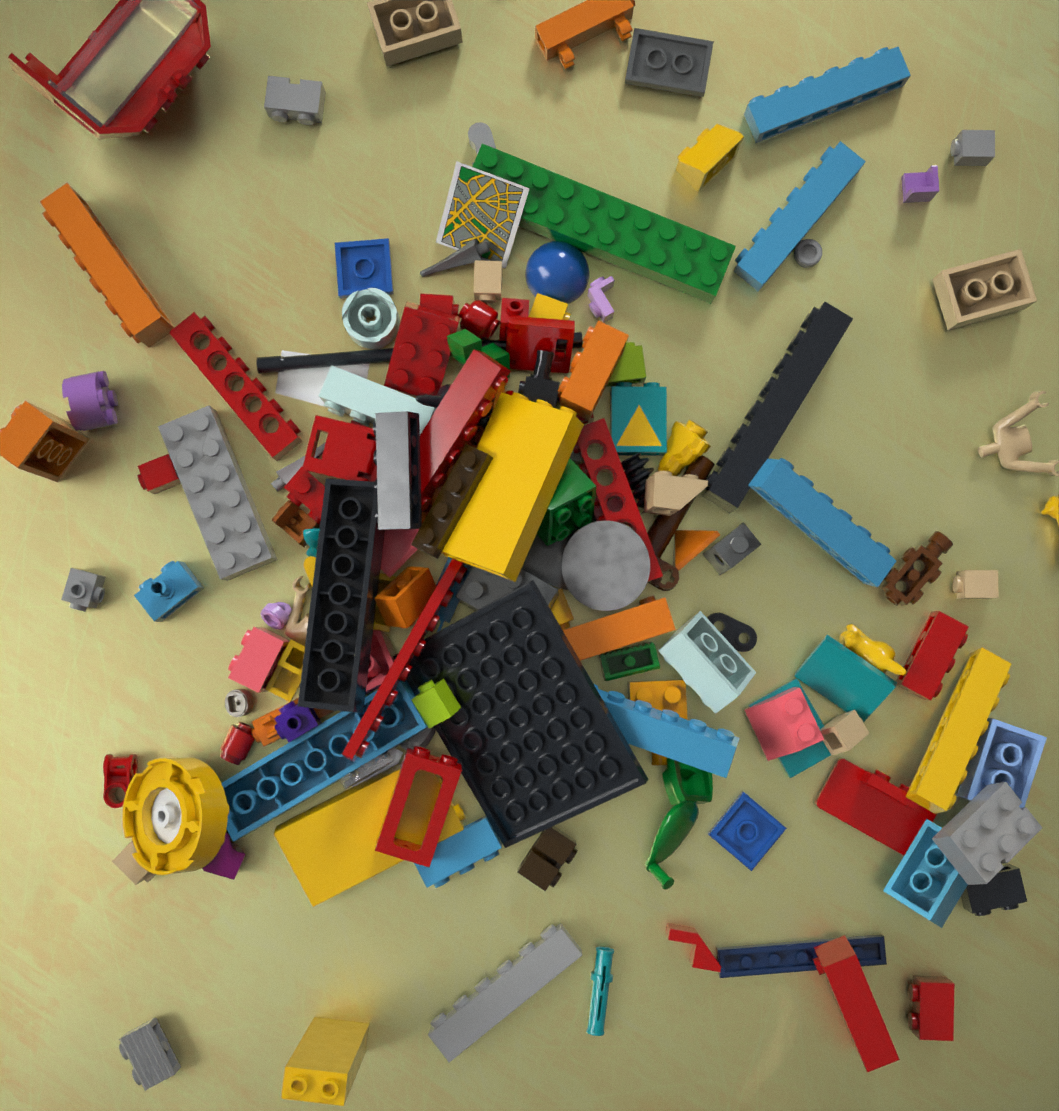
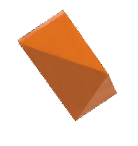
M676 530L673 566L678 571L719 537V532Z

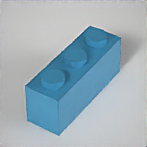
M485 815L464 826V830L439 842L430 868L414 864L426 887L428 888L434 884L435 888H438L450 881L448 876L456 872L462 875L475 867L473 863L483 858L486 862L498 856V850L502 848V843Z

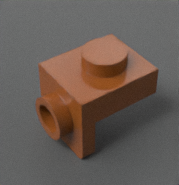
M288 500L272 518L276 525L304 548L307 543L304 539L303 531L305 529H320V525L291 500Z

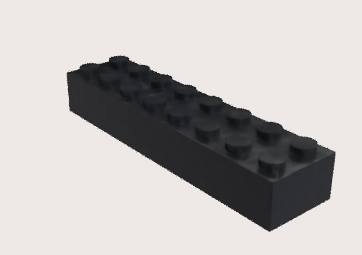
M825 301L819 308L813 307L800 326L804 331L799 330L786 349L790 354L785 353L772 373L776 375L775 378L771 376L758 395L762 398L761 401L756 400L744 417L748 421L747 424L742 423L730 440L734 444L733 447H728L717 461L716 465L720 467L717 472L714 470L706 479L708 486L705 488L706 491L702 497L728 513L733 512L740 506L751 488L748 486L771 455L852 322V317Z
M326 478L298 699L299 707L363 713L376 610L374 598L378 593L385 530H378V523L375 519V511L378 507V498L374 488L375 482Z

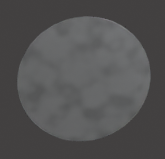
M597 521L579 529L568 541L562 556V575L570 593L583 605L601 611L617 610L632 603L643 592L650 575V557L646 545L634 530L619 522Z

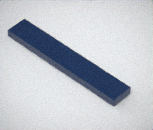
M882 934L846 937L861 967L887 965L885 939ZM836 938L716 948L717 961L721 966V970L718 972L719 977L729 978L815 971L817 969L813 959L817 955L814 947Z

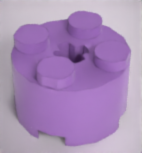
M105 371L73 376L63 380L62 395L63 398L68 397L71 409L66 411L67 416L76 431H87L118 423L113 407L118 406V399L115 390H109V380Z

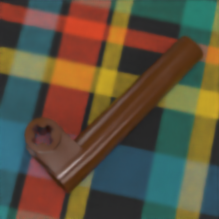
M699 456L695 462H692L687 467L683 475H696L698 479L706 480L715 464L707 457ZM696 497L671 516L658 514L647 532L662 574H665L667 571L670 572V579L673 580V583L668 581L666 584H662L661 577L647 582L661 591L672 590L679 581L678 570L660 558Z

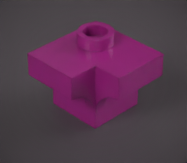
M227 829L225 841L217 855L202 869L205 872L234 880L245 857V853L237 844L230 842L231 837Z

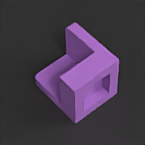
M931 165L926 172L903 174V203L930 202L939 192L937 165Z

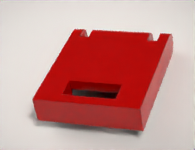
M510 316L508 318L505 350L510 355V369L534 371L537 350L554 353L551 372L569 373L575 321ZM557 339L567 340L565 353L564 350H556Z
M315 415L302 469L342 480L369 481L364 477L358 476L359 472L372 474L376 441L368 439V436H375L373 428ZM320 432L328 434L322 459L314 458Z

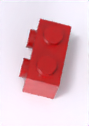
M301 467L284 486L290 492L287 498L298 507L303 503L310 509L307 515L320 525L325 485Z

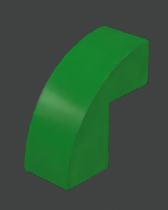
M466 329L447 336L449 349L453 357L461 365L464 366L475 349L486 353L510 370L509 353L496 344L491 343L482 347V340Z

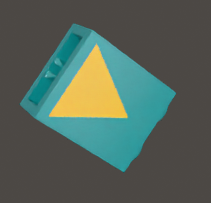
M620 382L616 383V387H611L610 435L618 456H634L642 453L640 456H664L667 453V387H660V383L656 382L644 383L643 387H633V383Z

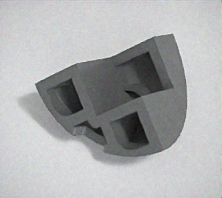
M574 532L569 534L564 540L556 541L549 546L536 534L521 569L547 584L568 590L562 575V556Z

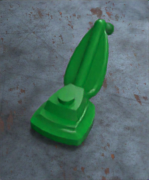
M670 758L666 759L667 769L662 773L668 798L671 805L674 806L664 817L654 839L650 855L645 863L646 870L652 873L661 883L664 890L672 887L674 879L669 877L658 864L671 856L690 833L699 814L697 804L709 803L712 801L713 796L712 773Z

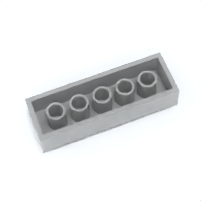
M209 405L158 426L219 578L228 581L278 560L217 411Z

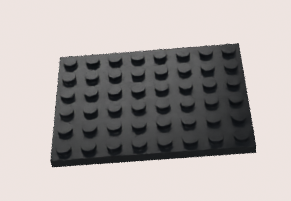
M534 580L423 639L426 641V645L419 657L414 655L409 665L413 668L406 680L414 694L417 695L420 693L417 688L432 680L435 684L444 679L461 706L452 717L435 725L434 728L450 755L458 760L457 763L461 764V774L505 848L647 783V775Z

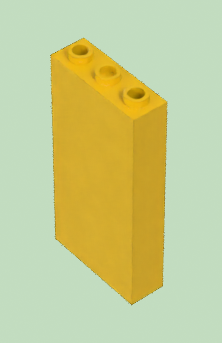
M501 392L476 448L489 454L493 459L441 554L516 582L584 426L576 417L577 413L563 406H561L560 410L552 408L551 404L537 399L535 403L529 401L526 396L516 392L512 395Z
M402 762L276 826L274 836L313 907L404 861L403 859L375 851L376 841ZM418 770L415 773L394 837L422 845L442 784L439 775L424 770ZM451 801L438 843L464 830L462 820L466 819L459 804L454 805Z

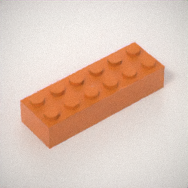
M68 183L41 200L40 203L46 210L42 213L52 227L55 226L60 233L58 237L67 249L70 248L76 255L73 257L83 271L86 270L91 277L89 281L92 286L107 299L105 301L106 306L122 321L120 325L130 338L133 337L138 344L142 342L147 347H151L170 334L169 332L174 329V326L86 201Z

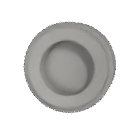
M813 239L802 240L794 250L796 263L804 268L815 266L822 257V247Z

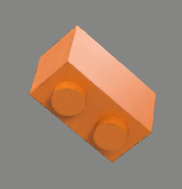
M407 566L374 598L386 626L408 628L421 615L436 588L429 568Z

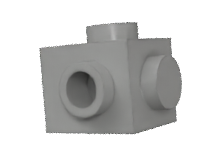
M71 568L61 600L70 602L69 608L86 612L87 607L97 608V605L104 598L105 589L103 585L106 577Z

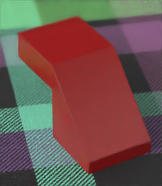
M667 923L665 934L668 940L692 944L689 958L692 968L720 972L721 966L695 928Z

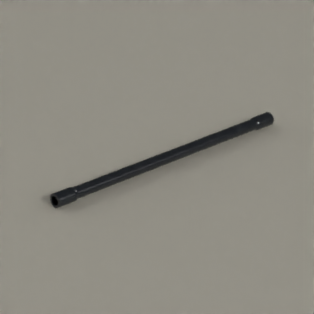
M574 332L572 349L582 348V332ZM499 339L482 341V347L494 343L503 350H506V341H499ZM557 339L556 349H566L567 340ZM394 348L286 357H257L256 363L259 374L331 367V365L345 366L390 362Z

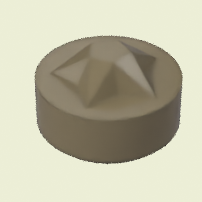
M245 689L230 691L225 698L227 712L233 717L248 715L253 708L252 695Z

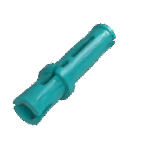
M600 946L596 947L595 969L591 972L593 986L588 1028L586 1030L588 1034L593 1036L604 1035L609 983L613 981L611 967L614 949Z

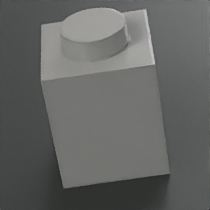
M962 130L951 143L950 153L951 156H954V166H987L995 157V130Z

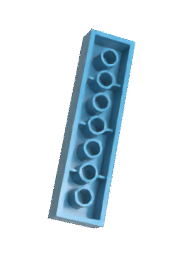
M400 680L395 689L398 691V695L391 707L385 706L381 714L384 720L376 733L371 731L366 740L370 745L362 758L357 757L352 762L345 758L342 753L377 691L365 697L363 713L341 711L222 782L229 805L227 831L233 842L245 837L426 730L428 727L411 700L416 695L407 680L405 682Z

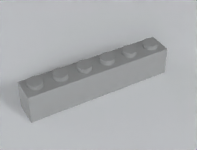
M561 923L556 927L553 924L547 927L540 934L542 938L534 945L532 942L526 944L518 952L519 957L512 962L510 960L505 961L497 968L498 974L490 980L488 977L481 980L474 987L476 991L468 998L466 995H463L452 1005L454 1009L447 1015L442 1012L431 1021L432 1027H430L428 1036L448 1062H451L582 956V949Z

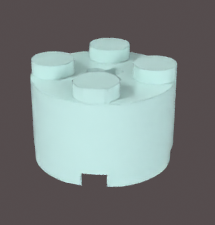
M377 288L356 291L346 299L343 305L342 320L344 327L351 339L359 346L367 349H382L396 337L400 326V317L391 297L384 291ZM375 315L376 320L368 323L366 318H372Z

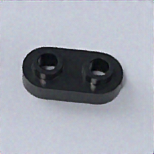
M713 613L707 617L713 625L716 621L722 622L723 629L720 633L736 651L747 652L756 645L757 634L751 626L723 613ZM741 633H745L748 636V641L744 644L739 641Z

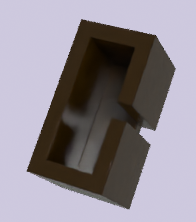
M555 826L542 831L519 865L517 873L544 891L547 890L549 885L554 888L562 876L559 869L565 862L570 864L578 851L575 849L577 845L576 840Z

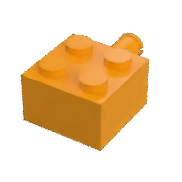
M683 679L627 682L629 700L646 701L652 705V708L661 711L671 710L678 713L679 717L687 719L686 683ZM651 752V765H667V757Z

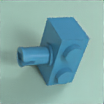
M169 562L161 568L162 574L155 579L149 578L138 587L140 591L134 596L153 621L162 622L204 589L185 562Z

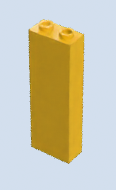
M314 1017L285 1066L281 1099L344 1106L366 1053L369 1023Z

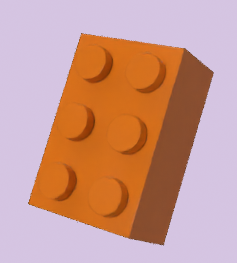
M599 320L595 328L591 326L588 328L583 339L582 348L584 350L582 353L577 351L570 365V373L572 374L570 378L564 377L558 389L557 397L560 398V407L572 409L577 413L576 415L588 421L590 420L626 347L628 334Z

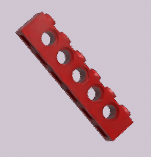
M193 312L169 332L170 335L271 457L278 462L302 442L298 436L301 430L292 419L286 421L282 417L281 413L284 410L274 398L270 401L263 394L267 389L257 377L252 380L246 372L250 369L240 357L237 359L233 358L229 353L233 348L223 336L218 339L212 331L215 327L206 316L200 318ZM208 338L210 340L209 346L206 349L199 350L200 341ZM221 359H226V367L220 371L216 370V363ZM239 379L244 380L243 388L240 391H233L232 386L234 382ZM255 400H261V408L257 412H250V404ZM274 420L278 421L279 427L277 431L268 433V423Z
M602 418L586 424L580 432L573 452L574 454H580L583 463L579 464V468L596 485L594 506L599 505L602 513L598 519L599 521H614L629 525L640 536L648 550L650 557L648 582L661 578L663 576L606 421ZM592 446H597L601 448L603 456L597 460L591 459L587 454V450ZM601 472H608L612 476L613 481L610 485L603 486L598 483L597 475ZM610 498L619 499L622 503V509L618 512L610 511L607 508V501Z

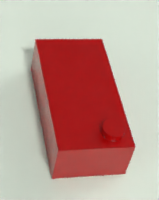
M841 936L814 947L817 957L813 959L819 975L825 974L867 1073L900 1060L858 958L846 936Z

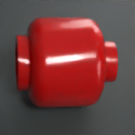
M475 300L471 305L465 303L458 314L461 318V330L466 329L481 340L485 338L490 339L500 324L497 310L481 300Z

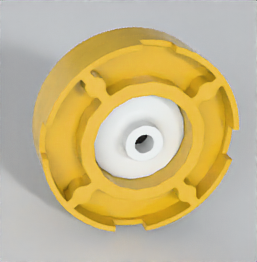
M159 758L149 761L147 763L148 767L143 773H136L132 778L123 804L125 838H132L137 851L132 855L141 867L157 875L199 870L214 859L225 841L229 805L222 783L209 765L196 758Z

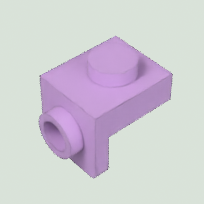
M604 276L596 279L590 284L591 288L588 289L587 296L591 301L589 304L590 310L595 318L600 317L603 323L612 319L614 315V310L604 295L605 291L614 286L615 280L612 276L607 279Z

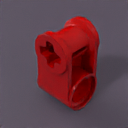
M107 754L104 758L103 798L106 805L111 808L123 807L124 800L119 802L115 798V792L120 787L126 795L132 778L138 772L136 754H130L129 757H113L112 754Z

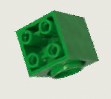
M570 458L537 531V535L547 546L556 541L564 540L569 534L593 521L596 485Z

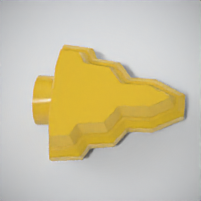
M690 419L686 425L679 421H675L673 424L671 436L667 441V453L661 459L658 471H669L672 473V476H678L686 465L695 462L699 456H702L711 447L704 439L708 431Z

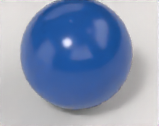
M552 241L538 247L530 256L525 270L527 286L535 297L539 293L567 304L575 301L584 293L590 275L589 265L583 253L575 246L562 241Z

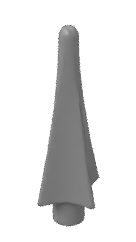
M325 443L316 448L314 458H319L323 454ZM305 456L276 471L279 477L271 485L277 492L303 467Z

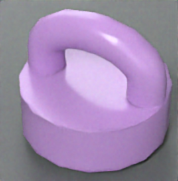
M284 602L268 603L260 614L268 626L274 629H282L287 624L288 616L292 609L289 604Z

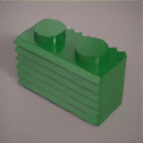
M653 642L643 643L642 645L638 644L637 647L616 649L615 652L611 651L610 653L606 652L599 655L604 681L660 669L656 647Z

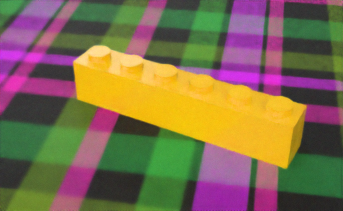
M983 647L970 653L907 792L906 798L935 814L952 808L956 801L955 791L967 776L966 766L978 751L977 741L989 726L988 716L999 703L1000 698L997 696L1000 689L1007 684L1010 678L1008 673L1011 667L1010 662Z

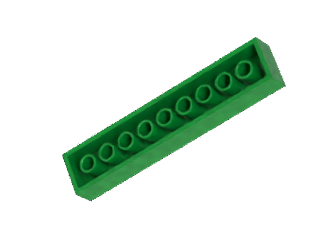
M482 143L472 167L529 188L519 222L520 227L554 241L569 243L581 252L711 304L736 248L735 245Z

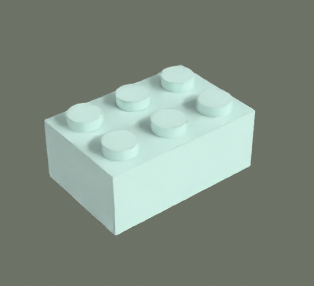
M701 611L682 625L659 649L665 661L675 668L682 676L683 681L693 688L701 697L702 702L707 707H710L715 714L736 699L756 674L755 670Z

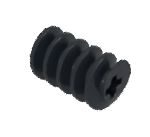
M642 453L621 462L626 478L629 480V486L631 490H634L632 493L634 499L639 500L637 503L638 510H644L645 482L654 471V468H644L649 458H640L639 456Z

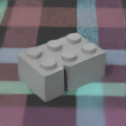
M1007 782L986 785L932 838L968 885L987 884L1004 867L1002 863H1008L1042 829V826L1027 807H1019L1022 801Z

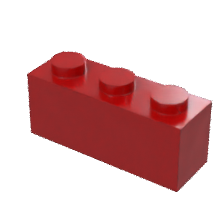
M941 611L931 612L903 666L906 669V675L898 676L896 680L897 686L923 700L931 701L933 697L936 698L942 690L943 683L941 681L945 673H949L955 664V658L953 657L957 649H961L967 641L968 634L966 632L969 626Z

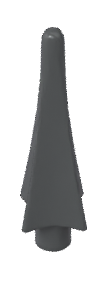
M474 239L445 259L422 270L420 275L425 277L449 268L475 263V260L481 261L482 254L490 251L489 245L486 241L476 244Z

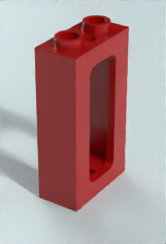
M414 746V749L407 747L376 841L375 851L430 868L462 767L461 764L457 763L458 760L452 756L442 754L440 758L431 755V751L426 748ZM418 770L434 773L443 778L422 845L394 837L415 773Z

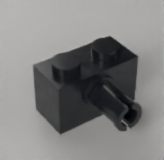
M537 350L534 373L526 376V381H520L518 393L526 396L529 401L536 403V400L540 399L551 404L552 408H556L560 382L553 381L550 377L554 353Z

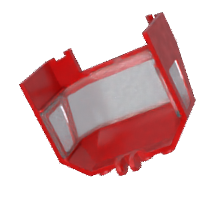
M120 0L96 30L89 35L86 42L58 75L30 52L25 57L28 61L26 64L11 53L8 56L12 71L98 140L140 135L143 130L149 133L158 122L155 115L159 110L162 109L166 112L176 100L177 94L175 91L178 87L183 91L193 78L189 75L195 67L201 70L210 59V56L207 54L211 44L206 5L201 0Z

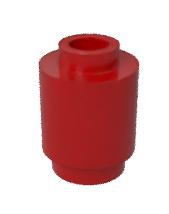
M239 722L238 725L232 724L220 747L222 750L220 757L235 765H240L242 760H246L255 741L251 732L253 727L243 722Z

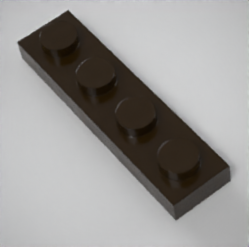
M465 445L411 543L412 546L436 559L439 558L493 457L470 445Z

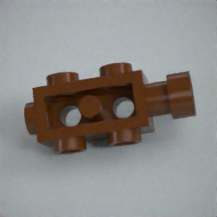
M935 531L928 539L929 544L926 547L920 545L914 548L911 546L901 556L903 562L897 569L895 567L891 568L884 578L886 582L881 586V589L886 592L884 596L887 600L896 606L898 604L901 606L908 605L909 602L913 605L923 596L924 592L920 589L927 582L932 584L942 573L939 567L943 563L938 558L942 553L946 554L953 546L952 541L939 531ZM915 561H918L921 564V569L919 571L915 570L913 567ZM898 581L902 582L904 585V588L901 592L898 589H896V583Z

